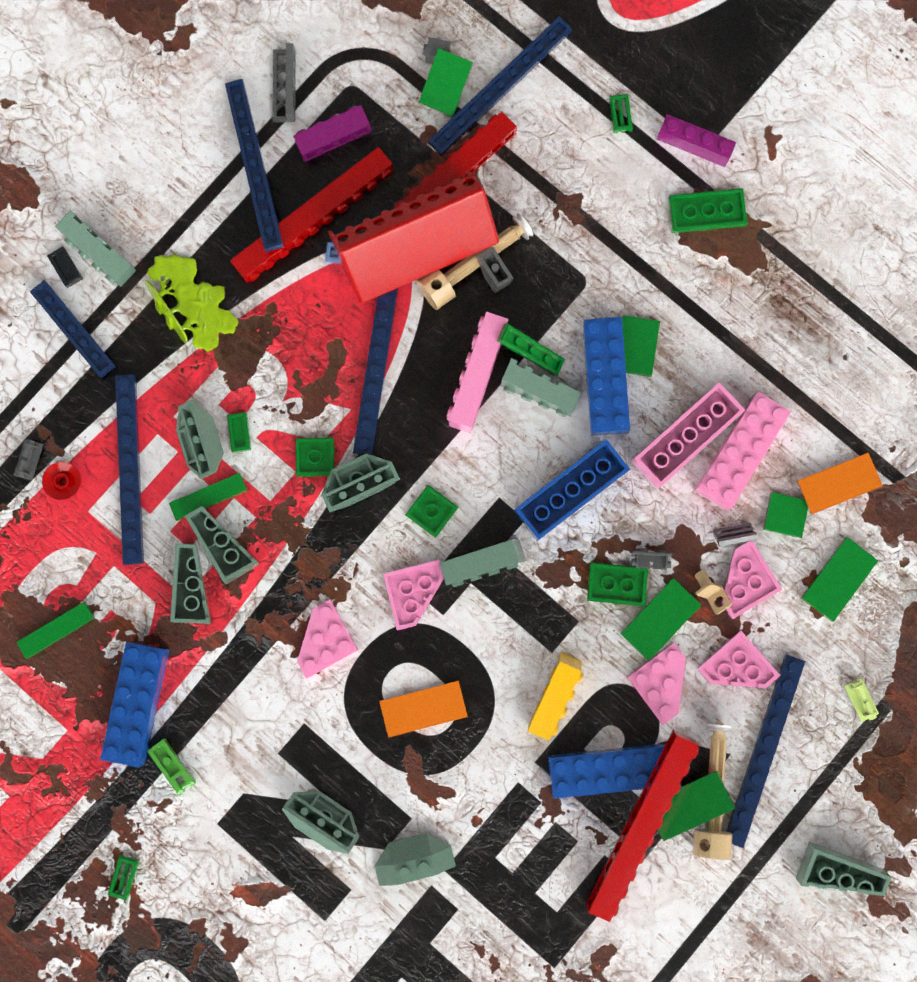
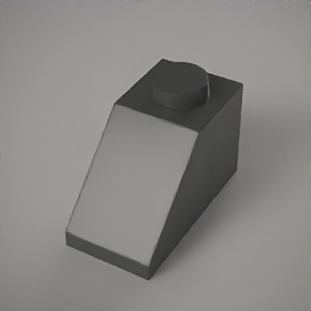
M494 247L477 256L483 276L494 293H497L512 282L513 276Z

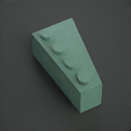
M71 210L55 226L66 237L64 241L71 248L76 246L79 249L77 253L85 260L89 258L93 261L91 265L99 273L103 270L107 274L105 278L113 285L117 283L121 287L135 273L136 270L131 264L111 248L99 235L97 236Z
M511 358L501 383V387L504 388L505 392L509 394H514L515 392L521 395V398L525 401L531 402L533 400L538 402V406L544 409L552 408L560 416H571L581 392L561 382L554 384L549 376L545 374L536 375L532 368L528 366L520 367L516 365L517 361Z
M202 506L185 515L225 585L259 566V563Z
M512 539L439 564L446 585L452 584L453 587L463 585V581L470 579L472 582L482 579L481 575L486 573L491 576L500 573L499 569L507 568V570L516 568L518 563L525 562L526 559L520 540Z
M176 544L170 622L212 624L198 546L194 544Z
M812 842L808 843L796 876V880L804 887L832 888L839 891H857L858 893L885 896L892 878L885 869Z

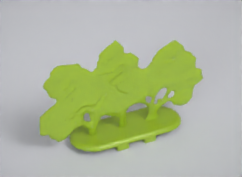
M174 254L168 257L163 255L155 256V264L148 268L147 274L152 280L160 282V290L157 291L148 280H145V284L155 300L156 310L160 315L164 313L166 324L170 330L174 328L184 343L188 341L184 330H191L193 332V346L205 349L207 352L218 346L219 332L223 334H233L235 332L238 319L230 311L218 308L219 303L225 298V287L217 285L213 287L205 282L196 285L193 280L197 273L196 260L193 258ZM161 276L165 277L163 281L160 279ZM167 279H171V286L166 290L167 286L164 284ZM165 294L175 296L178 301L177 306L169 309L162 297ZM176 311L187 318L182 326L173 315ZM195 323L197 324V327H195V328H193L192 326H190V325H193V324H195Z

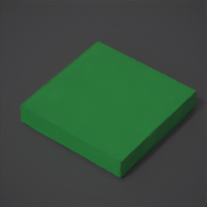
M334 437L296 438V477L329 476L331 470L335 469Z
M427 485L405 516L436 538L459 507Z
M771 492L763 530L802 538L808 511L805 499Z

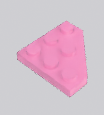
M747 541L733 550L724 588L732 603L726 609L731 619L736 618L782 590L753 541ZM722 597V600H721L722 605L724 604V598H723V597Z
M439 560L383 574L397 630L417 625L444 580Z
M331 599L313 608L297 660L306 679L358 651Z
M738 631L696 668L709 684L767 688L780 676L742 631Z
M675 643L670 644L651 658L650 661H647L627 676L662 725L679 713L686 658Z

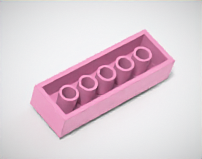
M486 312L485 317L481 316L477 331L479 335H474L471 348L473 352L468 353L465 362L467 369L466 371L462 370L459 379L461 387L460 389L456 388L453 396L454 407L450 406L447 413L450 427L471 433L501 347L497 339L503 325L508 324L507 318Z
M719 382L631 462L656 489H659L746 410Z
M760 392L755 393L745 407L746 411L738 418L694 490L726 511L733 508L791 411Z

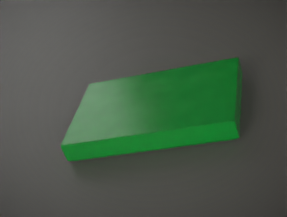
M438 48L418 103L453 117L473 62Z
M623 315L622 326L626 373L652 377L660 321Z
M590 562L587 601L645 607L648 569Z

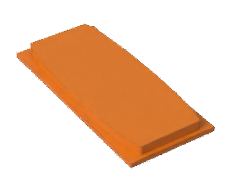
M869 453L797 481L811 515L883 486Z
M459 681L379 701L388 737L468 717Z

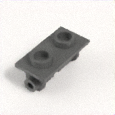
M28 439L24 440L13 476L33 480L44 444Z
M637 548L631 554V556H635V558H632L631 565L635 566V568L649 569L650 562H653V569L667 570V568H671V561H668L673 553H667V550L648 552V549Z

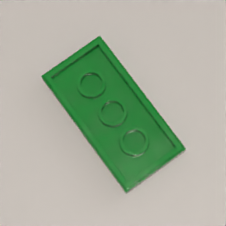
M743 188L669 195L668 197L672 233L743 227L748 224Z
M846 537L802 595L801 599L828 620L834 622L879 560Z
M672 578L620 635L647 661H650L698 610L701 604Z
M718 771L681 787L679 792L674 794L671 808L668 812H665L662 826L658 829L663 842L736 809Z

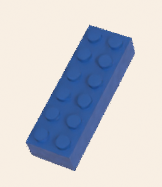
M622 317L583 320L590 436L629 434L630 420Z
M606 439L519 505L514 512L536 541H539L626 474L630 468Z
M126 642L100 760L138 768L145 765L170 649L136 642Z
M665 744L549 755L548 764L553 798L641 790L644 788Z

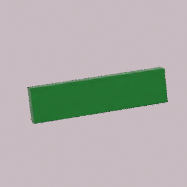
M503 325L497 342L551 375H559L565 360L564 358L511 325Z
M238 473L172 501L169 505L175 520L179 521L186 518L185 515L201 506L207 509L248 490L241 473Z
M83 602L16 643L25 659H29L94 620L95 617L87 603Z

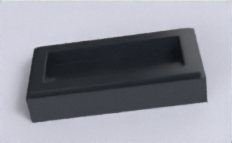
M64 246L47 255L66 288L83 280L82 275Z

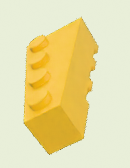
M563 652L559 653L558 665L552 669L549 678L550 683L543 690L542 700L536 706L528 725V732L548 741L552 735L556 736L559 729L557 723L560 718H564L567 712L565 706L568 701H572L575 695L573 690L575 684H580L584 674L581 673L582 661Z

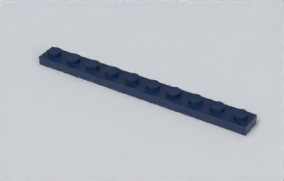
M559 16L428 140V144L442 156L572 32V28Z
M243 79L225 83L263 247L265 252L283 248L284 244Z
M399 288L377 297L353 454L373 455Z
M119 375L115 376L123 565L144 564L136 376Z
M787 654L784 656L779 671L780 676L776 680L735 803L736 809L732 812L726 832L733 834L732 844L744 848L806 662Z

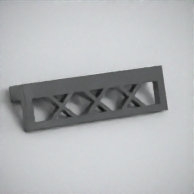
M286 43V49H273V122H295L296 51L293 43ZM286 55V62L281 65L278 62V56ZM282 71L286 73V80L283 83L277 79V76ZM282 89L286 91V97L283 100L277 97V93ZM283 106L286 109V116H277V111Z

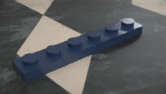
M43 280L29 291L100 378L116 367L47 281Z

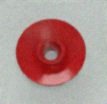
M57 462L50 465L42 477L44 491L48 496L57 500L71 498L77 493L81 484L79 471L75 466L67 462ZM65 478L67 482L65 485H62L61 480Z

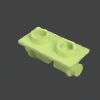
M860 678L845 685L844 687L860 721L863 722L867 719L873 720L877 718L876 715L879 712L863 679Z

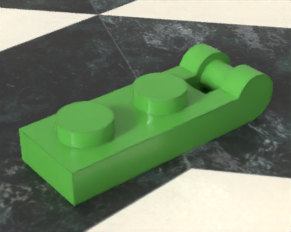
M166 739L161 740L147 751L178 795L183 794L187 787H192L196 784V780L188 772ZM179 776L184 778V781L181 783L177 780Z

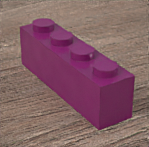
M360 105L358 107H350L342 114H335L324 122H317L311 128L301 129L293 137L304 162L370 133L371 126Z
M668 114L656 139L723 167L728 163L737 143Z

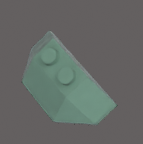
M189 400L178 406L179 414L176 432L187 467L197 474L200 479H203L217 472L224 452L213 417L195 400Z
M364 454L331 470L321 495L329 512H333L353 505L386 489L400 480L391 461Z
M319 790L293 792L282 808L296 829L327 850L349 854L359 838L352 813Z
M423 833L389 842L375 864V870L379 886H389L435 876L455 867L456 864L451 845L429 833Z

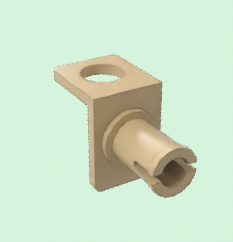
M705 570L695 574V578L701 586V589L695 593L709 601L715 614H720L732 605L724 588L712 583ZM718 597L724 598L722 607H717L715 604Z

